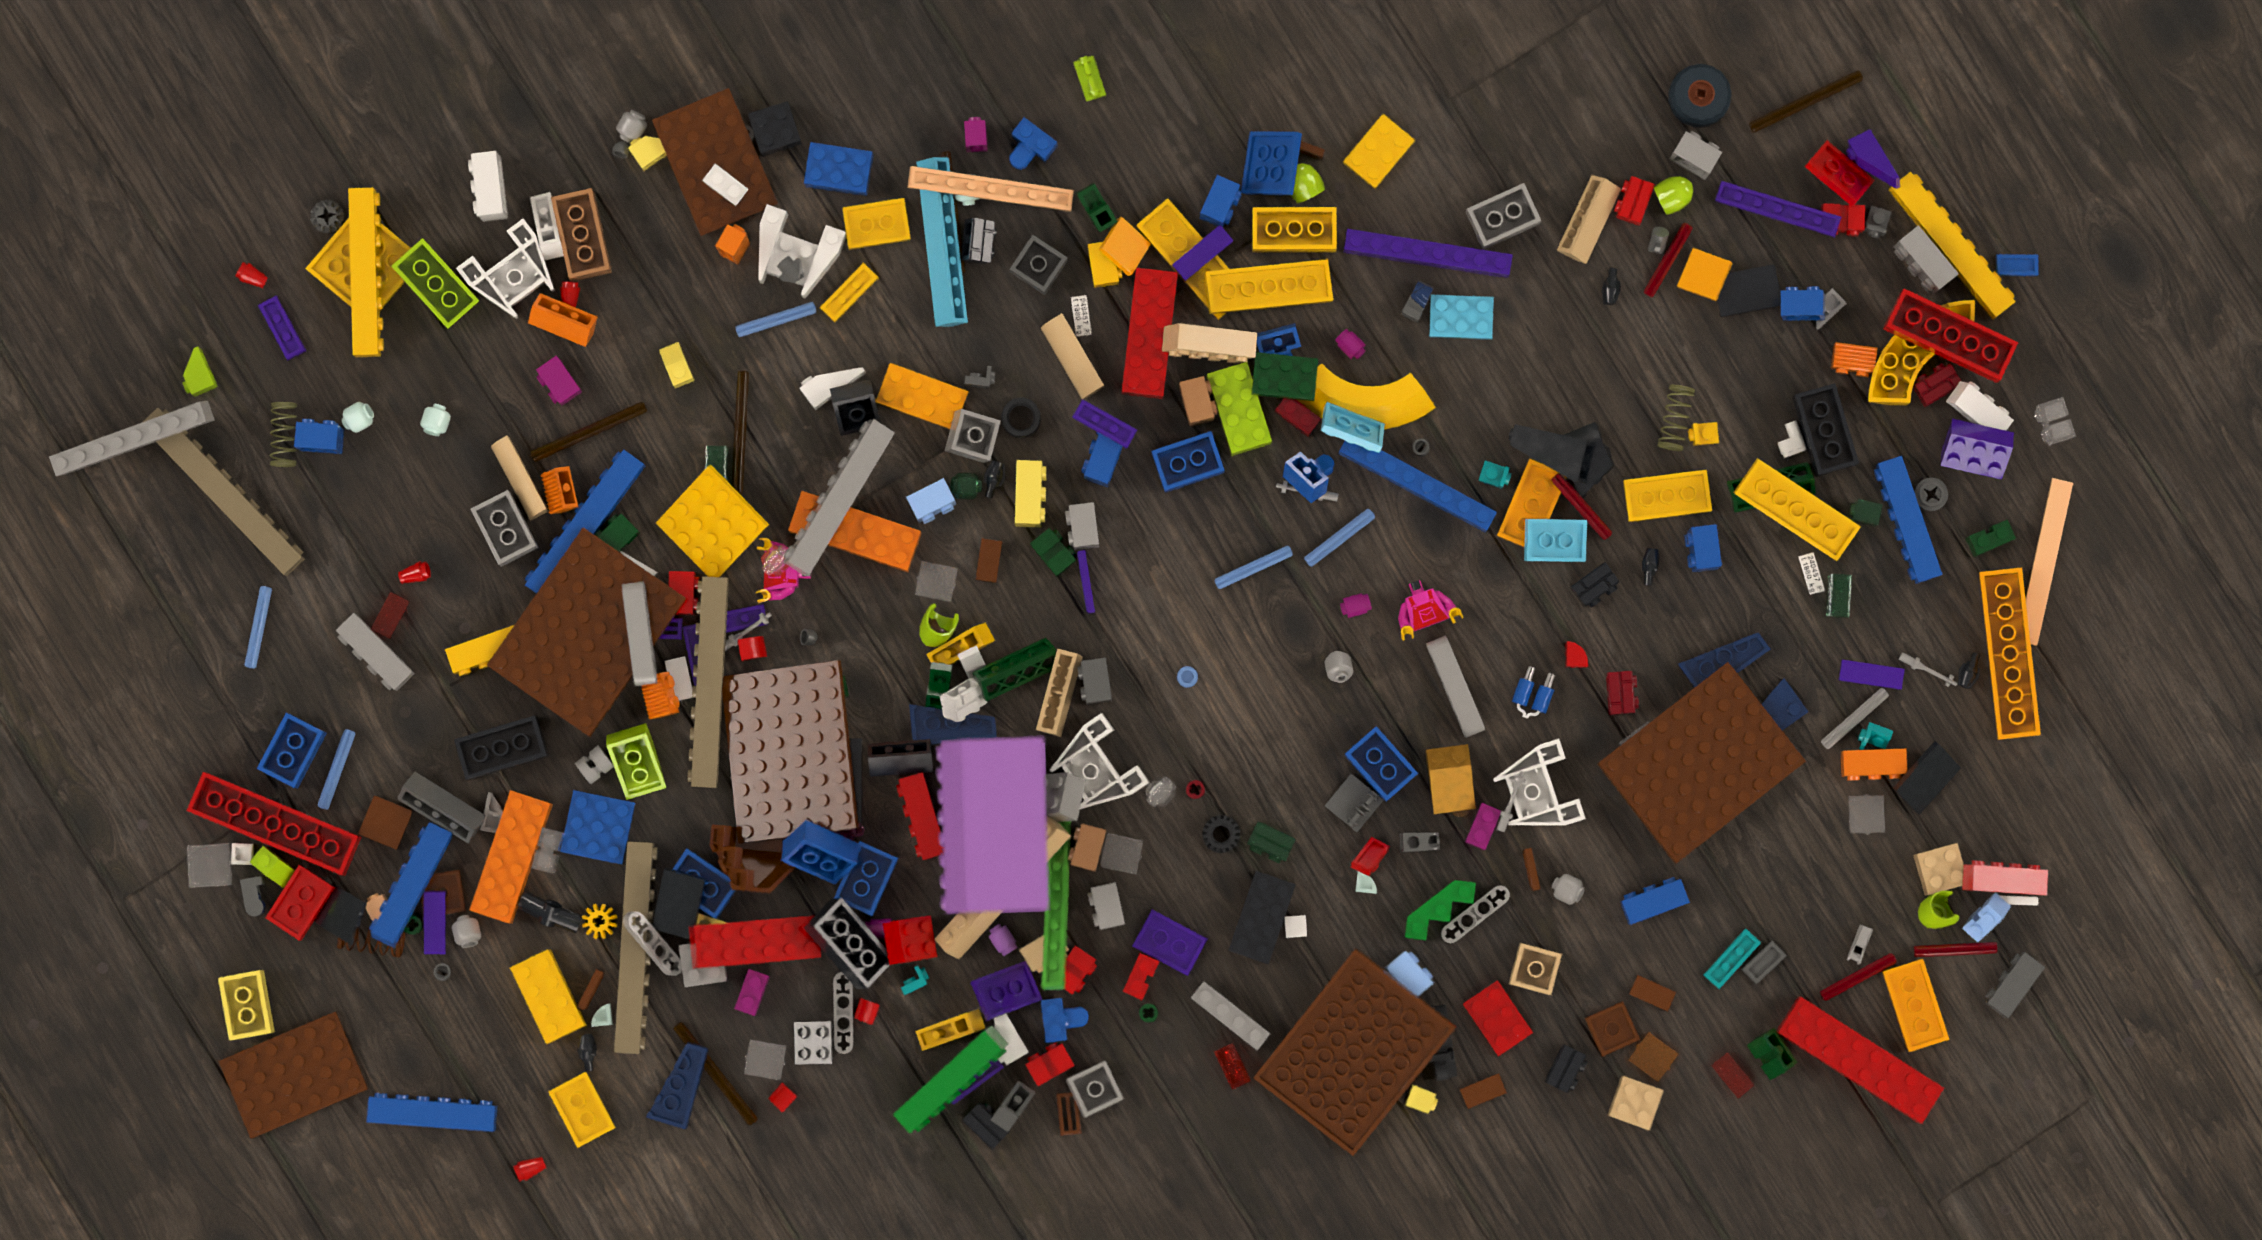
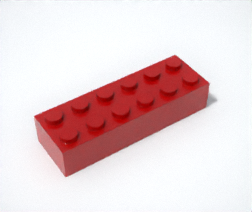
M1136 268L1122 385L1123 395L1163 399L1169 352H1162L1164 326L1172 325L1178 272Z
M1906 289L1899 293L1883 327V330L1995 383L2002 379L2018 345V342Z
M814 916L690 926L692 969L821 958L820 946L804 929Z

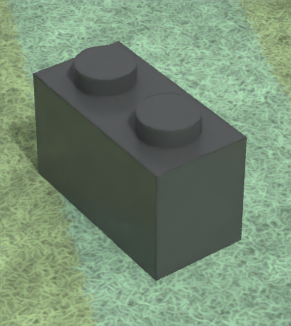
M1018 1080L991 1121L1008 1132L1036 1092Z

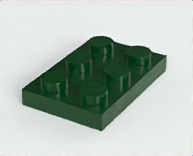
M1256 352L1251 395L1314 401L1318 359Z

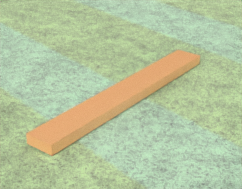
M915 166L910 167L908 188L1069 212L1072 209L1074 190Z
M2054 478L2051 479L2025 597L2030 643L2034 646H2037L2073 486L2072 482Z

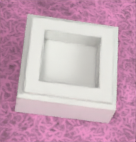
M232 843L231 864L252 865L250 861L254 857V844Z
M1306 915L1285 917L1286 938L1307 936Z

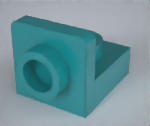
M1484 461L1478 481L1502 489L1504 484H1509L1512 473L1508 472L1510 467H1503Z
M1869 722L1866 730L1862 728L1858 740L1861 741L1859 749L1864 750L1867 743L1885 749L1892 737L1893 731Z
M919 965L914 967L919 979L916 980L915 977H912L903 982L905 986L901 987L904 995L928 984L926 980L929 979V976L924 967L921 969Z

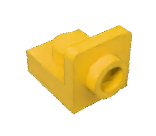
M1717 422L1693 423L1691 429H1688L1689 441H1693V446L1718 444Z

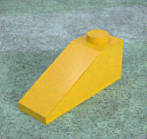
M985 622L972 627L927 653L930 662L952 665L960 660L958 657L959 653L974 646H977L978 650L994 642L995 639Z
M976 1009L917 1030L916 1034L921 1049L924 1051L986 1028L980 1010Z

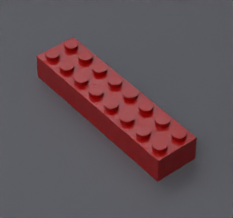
M206 772L202 773L187 808L188 812L343 876H346L362 838Z
M1797 997L1777 1029L1780 1036L1917 1123H1923L1944 1089L1936 1082L1802 997Z

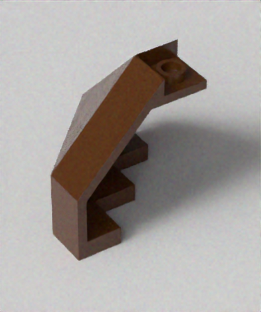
M711 825L710 847L713 852L717 853L719 857L718 863L723 873L728 874L732 890L771 893L795 868L781 861L783 841L786 838L738 843L737 827Z

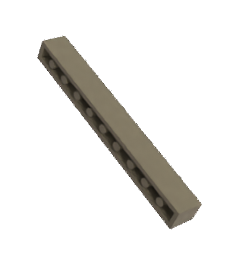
M157 408L143 422L170 412L167 409L162 411L160 408ZM188 431L157 441L159 446L283 575L288 576L305 560L301 555L304 552L296 544L292 546L287 541L289 536L281 528L277 530L273 526L274 520L268 514L263 516L258 511L260 506L253 499L248 500L244 496L246 491L238 483L234 486L230 481L232 477L224 469L220 471L215 466L217 461L210 454L205 455L201 451L203 447L196 439L191 441L186 436L189 433Z
M702 576V581H698V593H701V602H697V614H700V623H696L695 631L696 635H699V644H695L694 656H698V665H694L693 677H697V684L692 688V698H696L695 707L692 706L691 719H695L694 728H690V740H693V749H689V761H692V770L688 769V782H691V787L718 788L729 578Z
M627 842L623 918L626 913L634 911L640 912L649 923H653L654 911H650L651 902L655 901V890H652V881H656V869H653V860H657L658 848H654V843ZM632 917V925H637L635 923L636 917ZM623 919L614 1053L641 1054V1051L645 1050L646 1037H642L643 1029L647 1028V1016H644V1007L648 1008L649 996L645 995V987H649L650 974H646L647 965L651 964V957L625 928ZM646 930L643 933V940L648 942L650 932Z

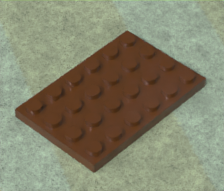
M729 88L652 120L701 236L762 211L766 208L767 204L770 206L778 204ZM714 164L748 188V191L736 206L702 181Z
M337 1011L219 1061L250 1139L369 1089Z

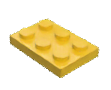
M1382 114L1343 163L1375 189L1415 140Z
M904 198L842 207L849 249L911 240Z
M587 1072L549 1091L577 1148L616 1128Z

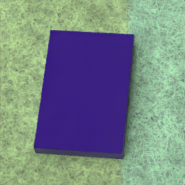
M1152 909L1132 947L1188 976L1207 938Z
M1026 961L970 982L986 1021L1042 1000Z

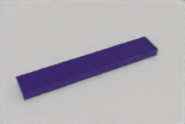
M1721 181L1715 199L1716 202L1834 238L1841 221L1840 216Z

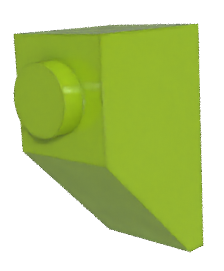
M198 346L195 347L183 374L185 381L182 382L186 392L191 393L194 397L218 387L202 349Z
M262 846L250 861L264 875L283 888L295 872L294 868L267 846Z

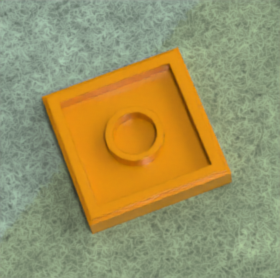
M1123 217L1117 219L1118 222L1113 225L1099 250L1127 276H1130L1137 268L1151 243Z
M1693 248L1677 287L1717 301L1732 262Z

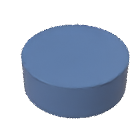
M1190 666L1182 667L1177 673V681L1183 687H1192L1198 680L1196 670Z

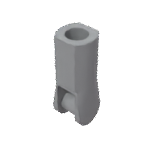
M1859 925L1846 960L1849 961L1851 959L1860 965L1873 929ZM1855 946L1862 948L1860 954L1854 952Z

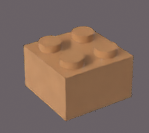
M1204 376L1179 382L1189 426L1192 427L1214 421V415H1217L1215 401H1210L1209 395H1212V389L1209 380L1205 381Z
M1081 824V828L1076 827L1073 838L1077 841L1076 847H1071L1068 860L1071 861V866L1096 872L1106 830Z

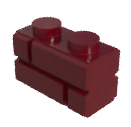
M1942 363L1933 368L1935 373L1927 377L1925 373L1915 379L1916 384L1913 385V389L1925 408L1954 391L1961 381L1952 364L1945 366Z
M1284 398L1275 410L1276 414L1296 429L1301 430V433L1309 437L1321 421L1319 416L1296 399Z
M1632 671L1606 673L1609 715L1636 713L1635 709H1639L1638 696H1634V688H1637V676L1633 675Z

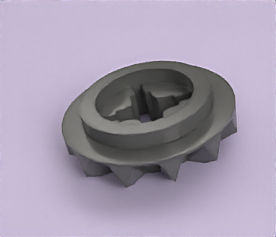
M323 200L316 203L311 210L310 220L318 231L332 233L341 227L344 213L338 203L333 200ZM325 208L329 214H336L329 217V225L324 218H318L324 215Z
M1937 478L1922 480L1914 492L1919 506L1928 511L1939 510L1946 504L1948 499L1946 485ZM1936 487L1934 495L1937 499L1931 498L1926 502L1928 494L1925 490L1931 491Z

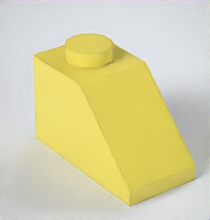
M640 137L631 141V146L628 147L643 171L667 156L659 138Z
M679 342L659 350L675 389L695 381Z
M1411 1085L1404 1105L1429 1114L1430 1110L1434 1111L1438 1099L1435 1098V1093Z

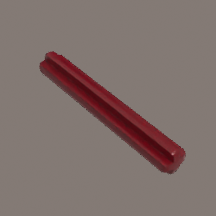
M1683 223L1644 290V294L1652 298L1657 292L1693 229L1691 225Z
M1557 473L1551 479L1553 484L1583 518L1587 520L1603 540L1608 539L1612 535V531L1562 474Z
M1996 942L1914 946V956L1997 953L1998 948Z
M1889 953L1821 990L1820 995L1824 1001H1827L1894 965L1897 960L1892 953Z

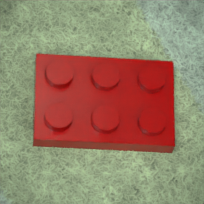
M1826 141L1805 165L1806 169L1852 207L1875 181L1829 141Z
M298 865L265 918L297 940L302 941L335 887L304 866Z
M1498 980L1463 1003V1006L1497 1056H1500L1533 1033Z

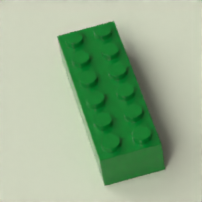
M990 1026L897 1110L893 1116L909 1133L914 1130L918 1133L930 1122L928 1119L930 1116L934 1118L946 1108L945 1102L950 1104L961 1094L959 1089L962 1088L964 1091L976 1080L974 1077L976 1074L980 1076L992 1066L989 1063L991 1060L995 1062L1007 1052L1005 1047L1009 1043L993 1026Z

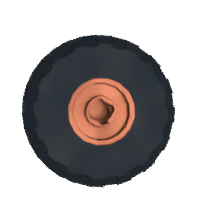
M1705 64L1690 65L1681 70L1673 79L1668 94L1669 105L1675 117L1682 123L1691 127L1710 126L1719 121L1730 106L1732 97L1730 83L1724 74L1714 66Z

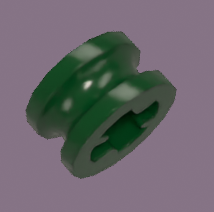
M411 916L408 923L415 919V923L418 922V927H415L414 931H410L411 928H408L406 925L404 930L408 934H418L423 928L422 920L417 916Z
M1144 1004L1139 1010L1140 1018L1147 1023L1155 1021L1158 1016L1157 1008L1152 1004ZM1145 1008H1153L1154 1012L1152 1013L1155 1014L1154 1017L1144 1018L1143 1015L1145 1013H1143V1010Z

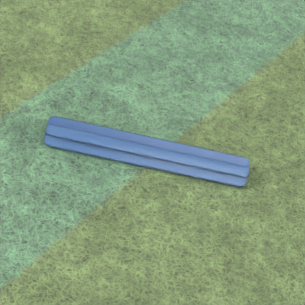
M813 302L738 325L736 326V332L739 337L814 314L816 313V308Z
M1366 509L1306 555L1304 558L1306 563L1312 567L1374 520L1375 515L1370 509Z
M1285 546L1216 578L1215 584L1218 589H1222L1293 555L1292 550L1289 546Z
M261 586L259 590L244 664L248 668H256L272 592V589L266 586Z
M345 729L317 804L319 808L328 810L355 737L354 731Z

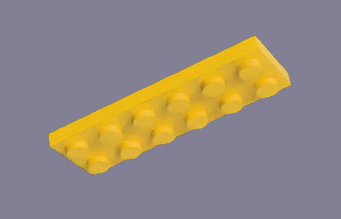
M1168 198L1136 225L1172 268L1173 263L1203 239ZM1217 255L1184 282L1209 309L1204 273L1206 271L1226 270L1229 268ZM1216 313L1213 315L1219 320L1226 313Z
M1328 259L1206 271L1204 273L1210 314L1333 301Z
M1758 458L1734 491V494L1836 561H1838L1861 527Z

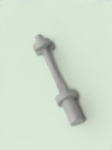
M1283 481V484H1276L1277 488H1282L1281 493H1286V489L1297 491L1293 486L1287 485L1288 481ZM1327 491L1318 500L1326 499L1337 502L1339 494Z
M769 612L766 615L764 613L759 614L760 619L741 633L728 636L729 639L726 640L725 651L732 646L736 647L739 639H742L745 634L762 622L767 625L769 623L768 618L772 616Z
M1903 652L1901 653L1899 660L1910 665L1912 669L1925 670L1946 681L1945 686L1947 687L1950 684L1957 686L1958 682L1953 680V675L1950 674L1946 677L1926 667L1920 661V658H1913Z
M1520 771L1519 776L1514 775L1513 780L1517 782L1505 811L1500 813L1501 819L1497 827L1499 831L1505 832L1509 819L1513 817L1510 812L1520 783H1525L1526 781L1523 778V771Z

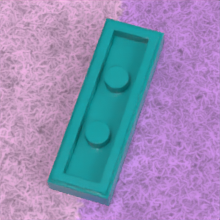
M1745 928L1703 976L1716 988L1720 989L1761 942Z

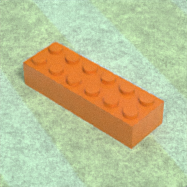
M801 491L788 529L790 533L797 534L801 528L804 529L807 524L806 518L811 510L815 511L818 506L816 502L819 496ZM850 507L828 546L909 572L922 532Z
M510 790L470 911L509 924L513 923L518 903L522 897L553 804Z

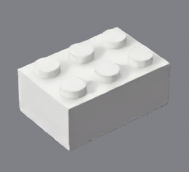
M496 151L471 154L468 166L469 172H472L474 180L470 181L472 193L476 196V201H473L474 213L483 222L508 219L501 157Z

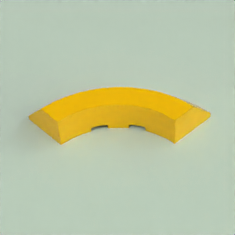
M1975 300L1956 301L1941 305L1975 322ZM1894 335L1876 362L1869 386L1868 402L1884 405H1908L1911 401V392L1918 372L1935 354Z
M1320 364L1317 369L1314 401L1298 400L1321 419L1326 402L1382 422L1385 424L1384 429L1400 427L1413 422L1436 408L1423 387L1411 373L1390 384L1361 386L1337 377L1323 364Z

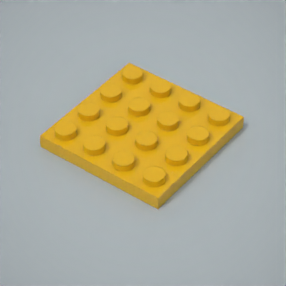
M348 218L305 269L351 307ZM381 223V226H377V233L381 235V247H378V255H381L382 268H378L379 276H382V289H379V297L383 298L384 307L405 282L391 265L403 256L410 247Z
M709 465L656 522L708 577H721L769 526V523L712 465Z

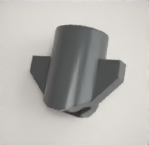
M1655 227L1652 231L1647 250L1663 254L1669 231L1663 227Z
M787 256L777 265V268L782 272L779 276L782 281L795 283L805 276L802 270V261L799 258L793 261L790 256Z

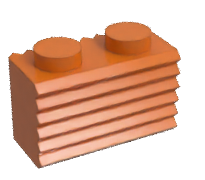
M1836 342L1833 346L1831 369H1835L1837 374L1847 375L1849 371L1856 372V376L1869 377V374H1872L1875 368L1878 349L1876 347Z
M569 466L554 468L541 474L550 514L565 513L578 507Z
M670 672L658 673L657 683L641 685L649 719H658L679 713L678 707L680 702L678 697L675 696L673 689L675 682Z

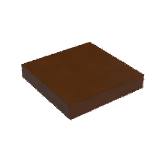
M374 795L358 834L398 850L414 811Z
M460 870L433 874L425 891H446V915L465 912L466 904ZM423 893V895L421 896V901H422V908H423V914H424V893Z
M1623 1001L1584 1018L1601 1057L1641 1040Z

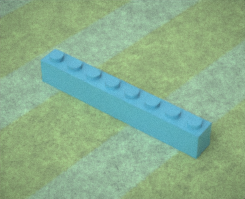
M932 157L917 162V167L950 172L949 158ZM920 189L935 326L952 327L968 323L953 194Z

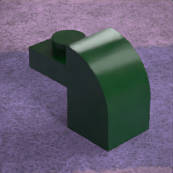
M1095 183L1076 193L1085 212L1099 232L1118 222Z
M931 662L926 707L942 709L940 696L950 690L952 665Z

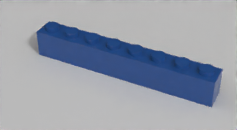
M1344 441L1338 454L1485 533L1497 513L1382 450L1379 453L1369 451L1362 446Z
M623 450L621 453L619 451L616 453L611 461L613 465L609 470L606 468L600 475V483L597 487L595 485L592 486L587 493L589 498L585 503L581 502L574 511L576 513L575 517L572 520L568 519L564 524L562 535L560 537L556 536L550 544L551 550L548 554L544 553L537 562L539 564L535 571L531 570L526 576L525 580L527 582L525 586L536 594L584 527L595 535L646 467L627 451Z

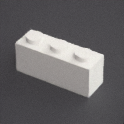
M1960 381L1946 402L1971 423L2006 431L2014 421L2008 416L2009 412L2001 406L1997 407L1994 404L1995 400L1989 395L1980 393V388L1973 382L1966 383Z

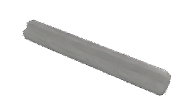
M1880 688L1822 739V745L1826 749H1830L1888 698L1889 694L1887 691Z

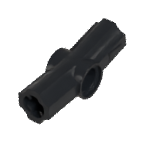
M527 891L524 892L518 903V909L538 918L539 923L548 927L557 926L576 934L582 920V915L562 908L560 903L554 900H544Z

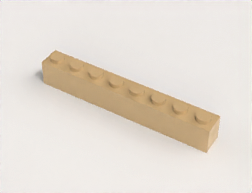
M1046 815L1048 862L1071 835L1060 823ZM1003 911L959 912L935 940L946 953L960 959Z

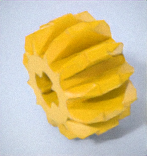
M593 904L594 912L587 908L586 911L590 916H582V919L588 920V923L582 924V927L590 926L586 934L590 935L595 931L594 939L598 938L599 932L601 937L605 939V931L610 935L614 933L609 927H617L618 924L611 923V920L617 919V915L609 916L613 912V908H609L605 912L606 904L601 905L600 911L598 905ZM601 915L605 923L597 927L598 923H595V918H599Z

